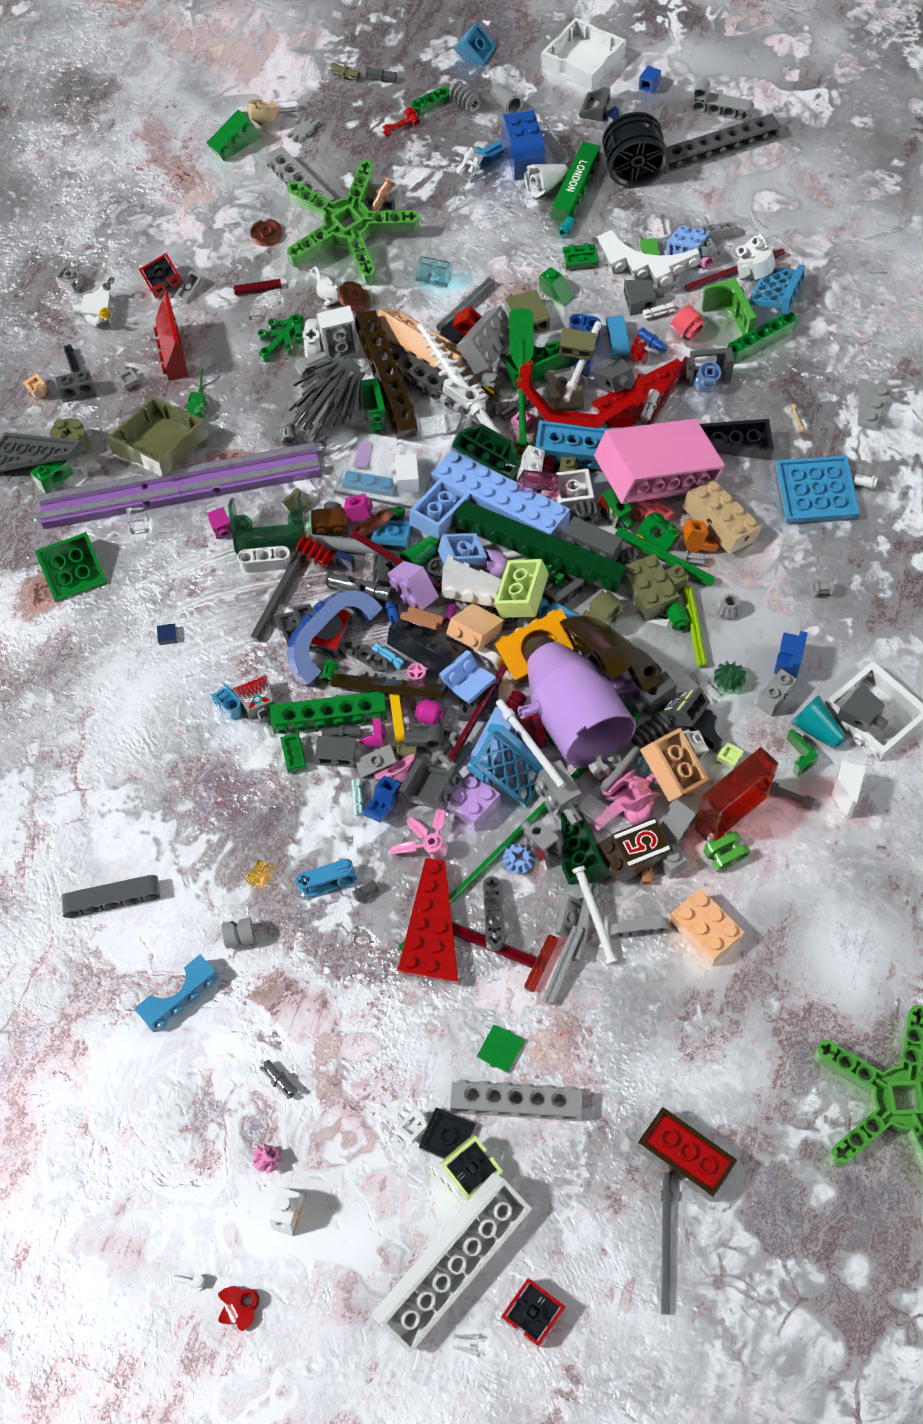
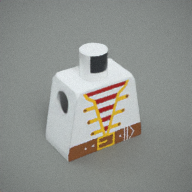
M279 1187L269 1216L271 1229L293 1236L307 1194Z

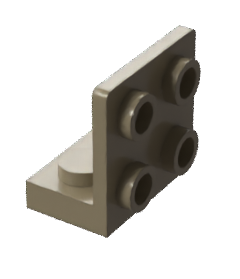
M554 370L547 371L549 406L557 410L583 409L582 384H577V388L572 393L569 402H564L562 399L566 392L567 382H559L558 377L554 375Z

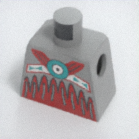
M267 675L233 688L235 695L239 698L244 711L250 719L258 717L261 723L271 720L269 714L270 705L274 704Z
M525 821L521 825L526 845H529V848L534 851V855L547 869L562 858L559 837L541 821H537L534 824L530 821Z

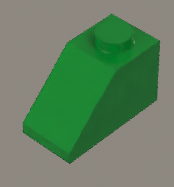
M549 267L539 276V290L563 307L575 297L564 276L552 267Z

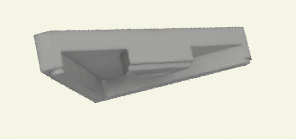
M572 365L554 370V375L558 377L559 382L568 383L576 368ZM547 373L544 374L545 380H547ZM580 374L577 384H587V378Z

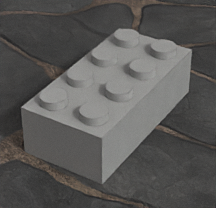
M500 305L485 312L456 345L474 374L490 368L509 346V318L502 306Z

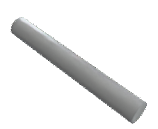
M634 746L600 786L602 791L606 792L640 752L639 747Z

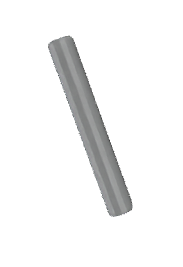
M574 925L568 936L543 998V1001L547 1004L553 1005L562 986L583 934V929L579 926Z

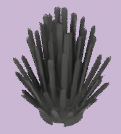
M339 352L333 359L305 368V370L321 369L293 384V386H297L304 382L300 385L303 388L323 375L316 383L303 392L302 397L288 410L292 411L295 407H299L295 412L297 415L291 425H294L306 411L293 432L294 434L298 433L303 424L306 423L303 429L310 431L304 438V441H308L320 426L313 438V442H315L323 429L328 427L334 416L325 435L327 439L330 432L333 431L340 414L343 417L341 423L344 425L348 409L349 425L351 426L355 403L358 404L359 402V410L361 411L362 379L366 372H361V367L349 357H346V359L340 357L341 353Z

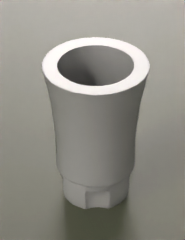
M500 83L495 84L491 88L490 94L506 113L521 110L523 98L520 95L512 92Z

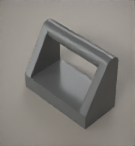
M604 87L587 92L579 112V117L602 122L610 102L611 88ZM590 100L599 101L597 107L587 109Z
M563 571L561 572L564 575L562 580L567 579L570 584L554 595L548 592L556 586L553 582H550L548 585H545L542 598L546 599L549 605L555 602L565 606L584 592L585 581Z

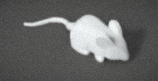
M314 266L312 270L309 269L310 272L314 270L317 272L318 283L316 291L320 298L326 300L324 304L330 305L340 302L337 297L338 287L336 285L333 286V282L327 277L321 280L317 267Z

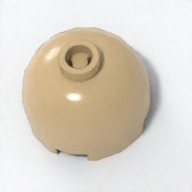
M254 99L248 102V115L254 122L258 123V126L265 127L267 124L275 121L278 113V103L270 101L269 104L263 102L262 99Z

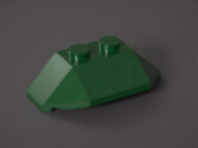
M482 423L460 430L451 445L461 455L513 480L520 467L512 441Z

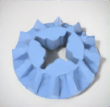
M521 842L515 845L512 844L505 850L503 863L512 873H526L535 863L534 851L529 848V845H523ZM523 853L522 859L524 861L518 860L515 862L514 855L519 856Z

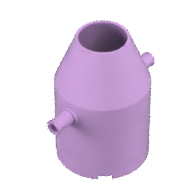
M560 642L547 643L532 653L527 662L531 704L519 706L518 714L521 719L535 714L539 717L568 765L571 764L577 769L589 768L588 765L597 760L594 756L596 753L600 752L605 759L608 754L613 753L620 746L624 748L629 743L635 733L636 722L615 692V690L625 688V680L622 676L614 680H607L595 662Z

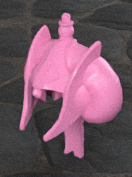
M633 769L629 773H622L606 792L600 789L604 799L614 802L594 820L589 822V825H595L594 828L599 831L622 811H624L627 823L632 826L648 820L653 813L654 800L661 796L657 792H652L649 784L656 780L654 774H650V776L644 779L636 776L637 770Z

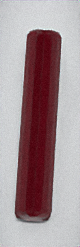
M280 279L234 285L233 289L235 295L281 289L282 283Z

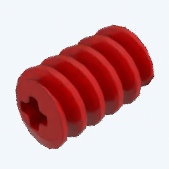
M306 532L298 542L295 551L298 553L302 550L301 556L303 557L308 554V561L314 558L313 564L317 565L320 563V569L327 567L335 557L336 552L330 555L331 548L324 550L325 544L323 543L318 546L319 540L317 539L312 542L313 536L311 535L306 538Z

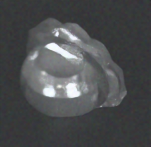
M358 925L353 928V942L356 945L366 946L376 941L375 935L365 926Z

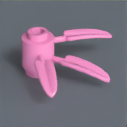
M437 808L433 821V828L436 829V833L427 835L428 830L420 822L412 817L408 818L407 823L420 839L425 838L423 844H417L416 841L404 842L391 847L389 853L415 852L417 848L424 847L432 858H444L447 855L448 846L439 835V832L444 826L446 809Z

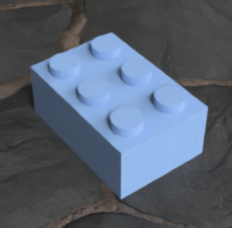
M440 478L409 510V525L429 536L435 537L439 541L442 534H446L454 525V513L465 500L470 502V493Z
M495 707L471 753V760L476 758L489 735L487 729L490 724L503 725L517 738L519 737L511 723L504 719L499 707ZM495 739L491 743L492 751L498 749L497 740ZM509 750L504 751V758L507 759L510 755ZM499 753L492 754L493 763H500ZM484 756L481 762L488 764V757ZM501 767L494 768L497 770V774L499 775L501 773Z

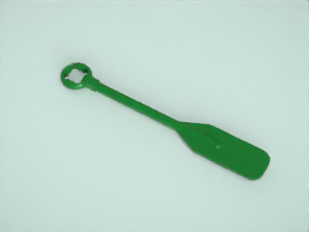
M514 308L509 313V353L519 376L520 366L526 360H531L534 352L533 313L526 308ZM520 388L519 441L513 444L516 455V447L518 445L523 447L526 445L533 446L532 443L527 441L526 395Z

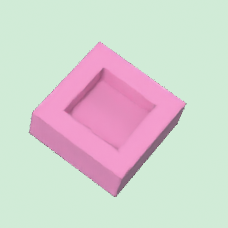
M526 411L527 430L535 422V416ZM519 412L511 418V424L519 428Z

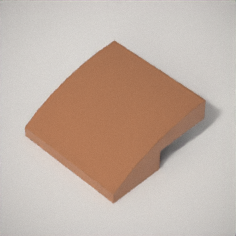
M409 606L407 613L402 612L400 618L434 630L440 629L447 622L446 617Z

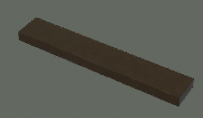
M337 673L330 680V686L358 690L443 698L446 692L445 684Z

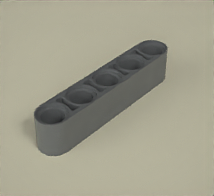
M147 875L61 895L62 915L64 918H75L156 900L161 897L158 876Z

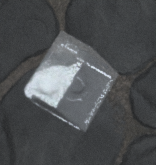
M464 411L416 419L420 440L427 439V442L437 441V437H441L442 440L452 439V435L459 432Z

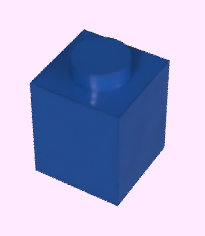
M647 66L639 77V89L653 94L661 82V70Z

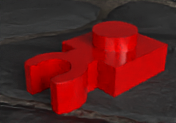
M638 336L633 340L634 344L631 345L630 357L643 366L648 360V351L645 349L647 341L641 342V336Z

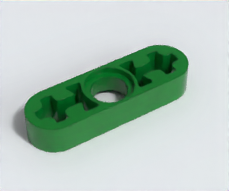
M446 87L439 88L413 100L410 105L415 109L417 115H421L450 100V90Z

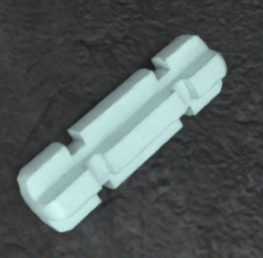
M358 778L352 780L355 816H363L365 809L363 783Z

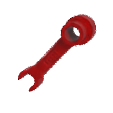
M409 107L404 111L405 119L394 124H385L383 126L385 130L383 134L390 136L395 130L410 123L413 126H417L421 120L417 116L415 109Z

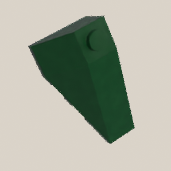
M577 804L574 807L583 819L578 824L575 823L576 825L571 826L564 813L561 814V834L563 835V845L561 846V851L563 852L562 870L569 885H580L577 875L573 873V869L584 866V873L588 884H597L611 876V873L596 845L598 841L580 806Z

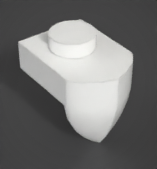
M413 1109L396 1127L395 1132L411 1145L427 1129L428 1121L423 1110Z

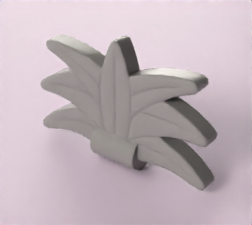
M304 117L299 125H293L294 129L287 134V137L292 136L293 142L298 138L299 144H301L303 139L309 137L314 132V128L321 122L320 120L314 121V118L306 120V117Z

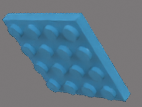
M847 455L776 461L775 467L786 523L859 518L860 513Z

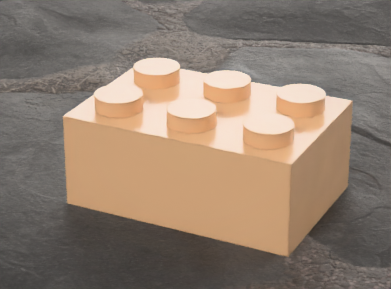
M681 728L640 749L668 801L687 793L709 780Z
M701 888L670 914L669 923L711 966L738 945L745 933Z

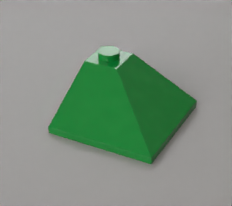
M87 532L35 550L55 602L107 583Z

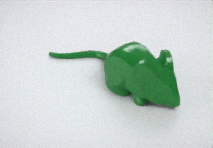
M202 367L198 393L191 392L188 397L189 403L185 404L184 407L187 409L186 412L204 419L205 416L202 413L208 404L201 392L203 386Z

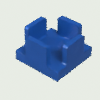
M800 631L799 635L783 633L774 674L783 669L797 679L808 632Z

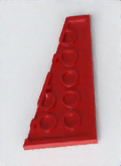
M677 358L645 374L642 397L605 421L606 425L612 428L634 427V424L641 420L640 415L643 410V402L646 401L649 391L654 389L660 393L657 404L671 382L676 367L680 366L681 361ZM635 379V384L630 389H624L618 393L610 392L592 401L594 410L599 413L633 392L636 388L637 379Z
M425 857L397 971L399 974L459 985L446 863L443 860Z

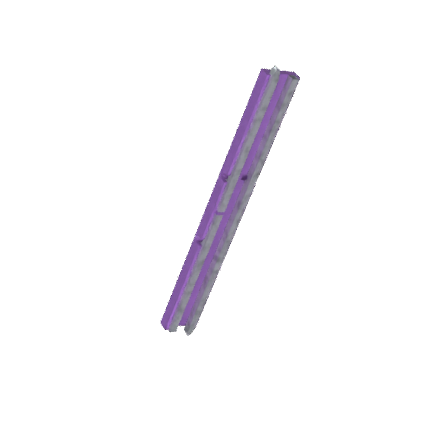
M312 442L172 469L164 478L155 473H150L143 476H134L38 495V502L41 512L34 515L33 519L35 522H41L43 529L318 477L321 476L317 452L321 451L323 446L321 443Z

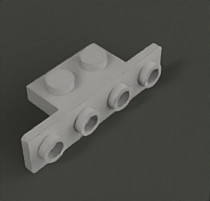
M590 883L589 887L595 900L598 884ZM582 889L580 890L579 899L570 894L563 895L555 934L566 940L574 925L583 929V934L572 961L582 960L592 917Z

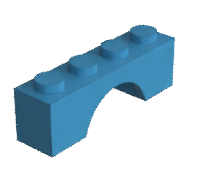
M201 954L184 967L185 982L178 993L168 998H157L150 995L134 1008L153 1033L156 1030L162 1029L170 1018L179 1015L188 1003L196 1001L200 997V993L206 988L210 989L216 984L219 977Z

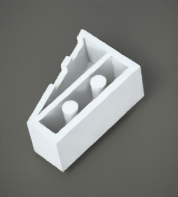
M448 555L443 566L441 597L495 607L494 602L502 579L483 570L477 571L469 567L470 564L466 562L462 564L453 560V556Z

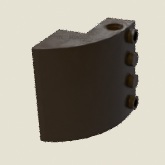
M576 616L560 621L573 649L583 656L590 653L597 659L603 673L612 680L628 670L634 684L644 692L663 680L661 667L646 652L601 620L588 616Z

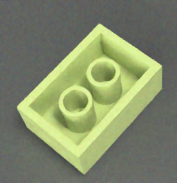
M542 559L508 560L494 602L501 618L536 617L549 575Z

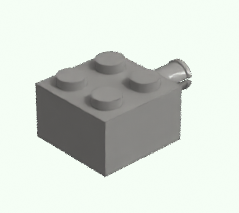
M561 760L551 765L566 783L565 787L559 789L546 770L542 769L536 779L535 790L539 796H543L549 812H553L555 817L564 812L571 826L576 825L575 823L578 824L583 820L574 807L581 792Z

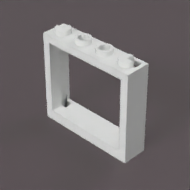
M874 661L825 701L826 706L842 730L847 732L856 744L865 748L868 754L874 756L879 762L923 725V703ZM867 677L915 718L884 746L867 731L863 732L837 718L840 707L836 703Z

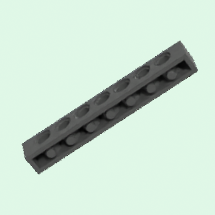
M773 113L668 146L666 148L669 162L664 173L674 172L779 138L781 125Z
M388 341V345L392 347L393 358L397 361L399 374L402 375L403 380L408 385L416 387L420 392L426 393L433 400L441 402L448 409L456 411L462 417L468 418L472 416L471 410L465 409L461 404L443 392L444 381L448 379L447 375L439 376L438 373L441 371ZM487 400L485 402V412L492 420L496 416V404Z

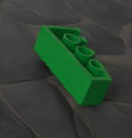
M560 340L546 343L544 347L534 346L531 358L533 360L531 383L544 378V374L549 370H557L575 364L576 358L558 355ZM505 353L499 356L500 370L517 390L519 386L515 383V380L518 376V370L511 356H505Z

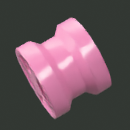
M413 663L408 667L407 675L410 681L426 682V669L422 664Z

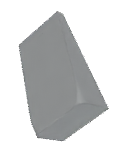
M190 270L174 298L188 304L206 284V279L204 276Z

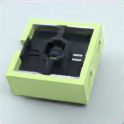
M475 1135L468 1138L439 1163L468 1201L492 1173L499 1175L503 1172L491 1156L487 1157L484 1153L487 1151Z

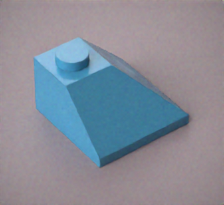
M475 23L459 39L453 49L464 61L483 66L497 45L481 26Z

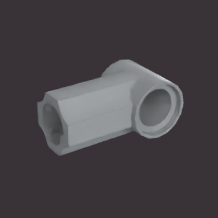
M321 352L308 359L300 357L294 362V368L300 377L304 379L321 369L305 370V368L329 359L325 352Z

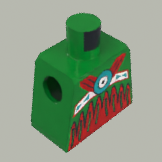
M613 488L603 492L598 503L601 515L613 528L622 525L625 530L631 529L634 523L630 519L632 512L630 504H621Z

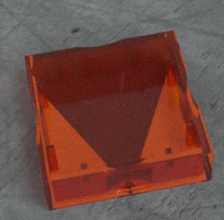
M762 747L757 749L702 795L694 829L707 842L720 839L768 798L772 787V780L779 763Z

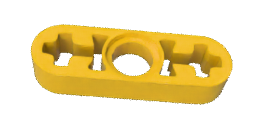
M389 693L396 743H403L405 741L400 696L397 693Z

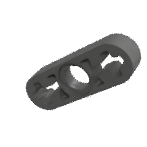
M345 639L341 642L340 649L344 657L365 669L384 673L388 671V662L385 657L353 639ZM366 653L369 655V658L361 660L359 656ZM381 663H383V667H376V664L380 665Z

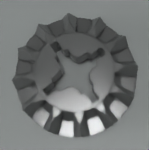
M440 556L432 557L425 563L424 569L428 576L430 574L436 578L435 580L442 581L444 564ZM438 565L442 569L440 573H437Z

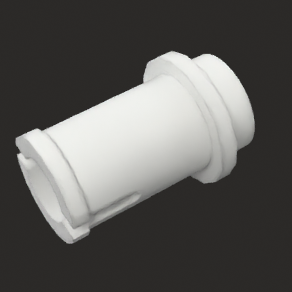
M856 474L854 486L868 487L870 490L872 488L876 489L878 478Z

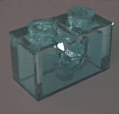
M420 256L416 265L415 281L421 284L435 285L439 288H447L451 278L452 262Z

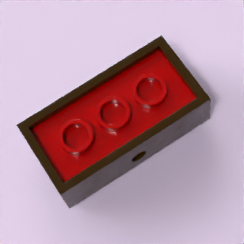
M663 1106L638 1141L636 1149L710 1202L737 1162L736 1158Z

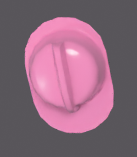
M410 754L403 759L397 760L398 763L376 772L374 777L381 779L383 776H386L402 784L414 763L415 754Z

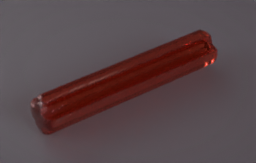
M553 935L547 936L524 984L525 990L529 992L535 991L558 942L557 937Z

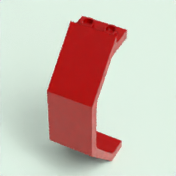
M526 360L520 366L519 376L515 380V383L546 421L596 428L642 397L645 374L637 375L636 388L633 392L598 414L551 408L531 384L533 360Z

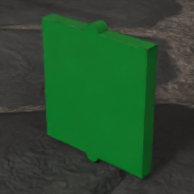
M494 1024L476 1057L490 1064L491 1068L496 1067L508 1074L525 1040L512 1034L511 1030L506 1031Z

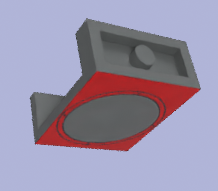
M341 609L312 639L309 652L339 659L341 653L339 644L347 624L352 625L353 622L351 612Z

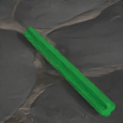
M619 527L615 533L616 536L623 538V541L649 555L655 554L659 560L672 567L679 564L689 576L708 586H711L715 580V577L622 527Z

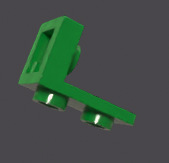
M791 729L788 731L786 739L802 755L794 762L795 766L793 769V773L799 777L816 765L818 755L816 750L804 741L800 733H796Z

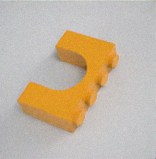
M562 609L552 610L547 616L533 620L530 625L524 628H517L512 634L502 636L494 643L516 686L529 680L527 662L523 657V649L531 639L539 636L549 637L555 642H560L574 650L560 624V621L567 618Z

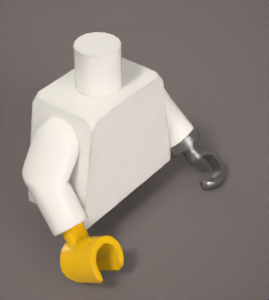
M110 277L107 283H104L99 290L85 294L82 304H74V314H82L84 322L94 327L99 325L111 326L113 299L110 293L111 283H114V277Z

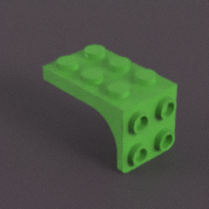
M736 278L704 287L701 305L703 312L714 309L727 311L734 318L742 336L755 329L757 314L752 310L750 301L746 299L744 289L740 287Z

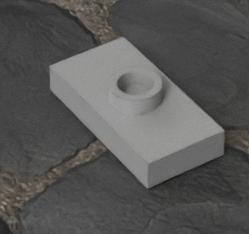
M390 744L355 759L362 778L398 763Z

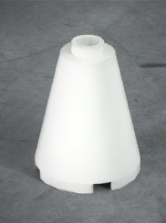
M532 164L527 166L528 170L524 173L526 188L528 191L531 190L533 197H541L564 182L569 169L565 164Z

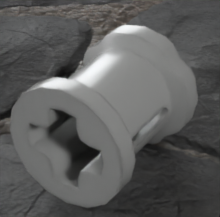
M284 423L280 426V431L283 434L281 441L285 446H293L297 442V437L293 433L296 427L291 425V423Z
M833 579L821 582L813 581L814 597L822 594L834 595L835 584Z

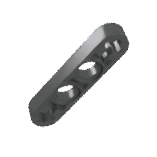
M490 876L483 882L485 943L489 950L499 951L503 948L505 939L502 886L499 878ZM490 884H494V894H490ZM489 901H496L499 905L496 908H491L487 903ZM494 918L500 923L497 926H491L488 921ZM493 933H497L496 937L498 942L496 944L493 943L492 940Z

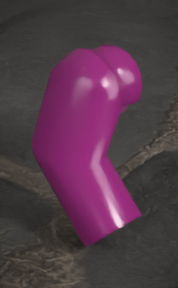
M455 604L448 606L446 613L448 626L450 619L456 615L457 606Z

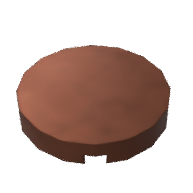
M266 219V221L259 220L250 229L252 241L259 246L274 245L282 237L280 224L272 219Z
M354 281L344 282L337 291L340 303L344 307L350 305L352 311L364 310L370 301L368 291L361 287V284Z

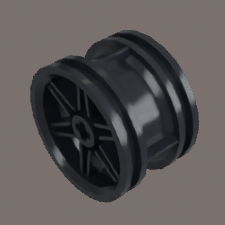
M631 112L614 119L604 131L602 145L607 158L608 171L612 180L620 186L637 188L649 185L661 177L668 166L669 156L666 144L663 141L661 125L657 118L651 114Z

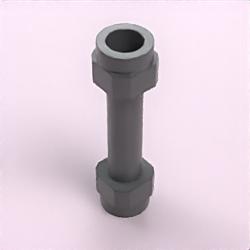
M769 781L765 791L770 795L775 796V794L798 802L802 804V808L810 810L815 800L807 794L804 797L781 788L779 783Z

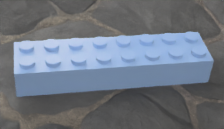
M450 450L431 473L432 485L442 478L470 493L471 503L558 538L570 523L569 508L453 450Z

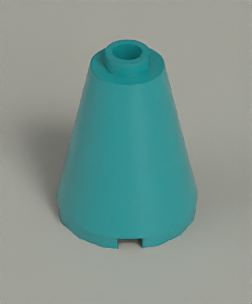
M819 695L790 722L793 726L830 748L834 746L838 748L845 741L843 737L846 734Z

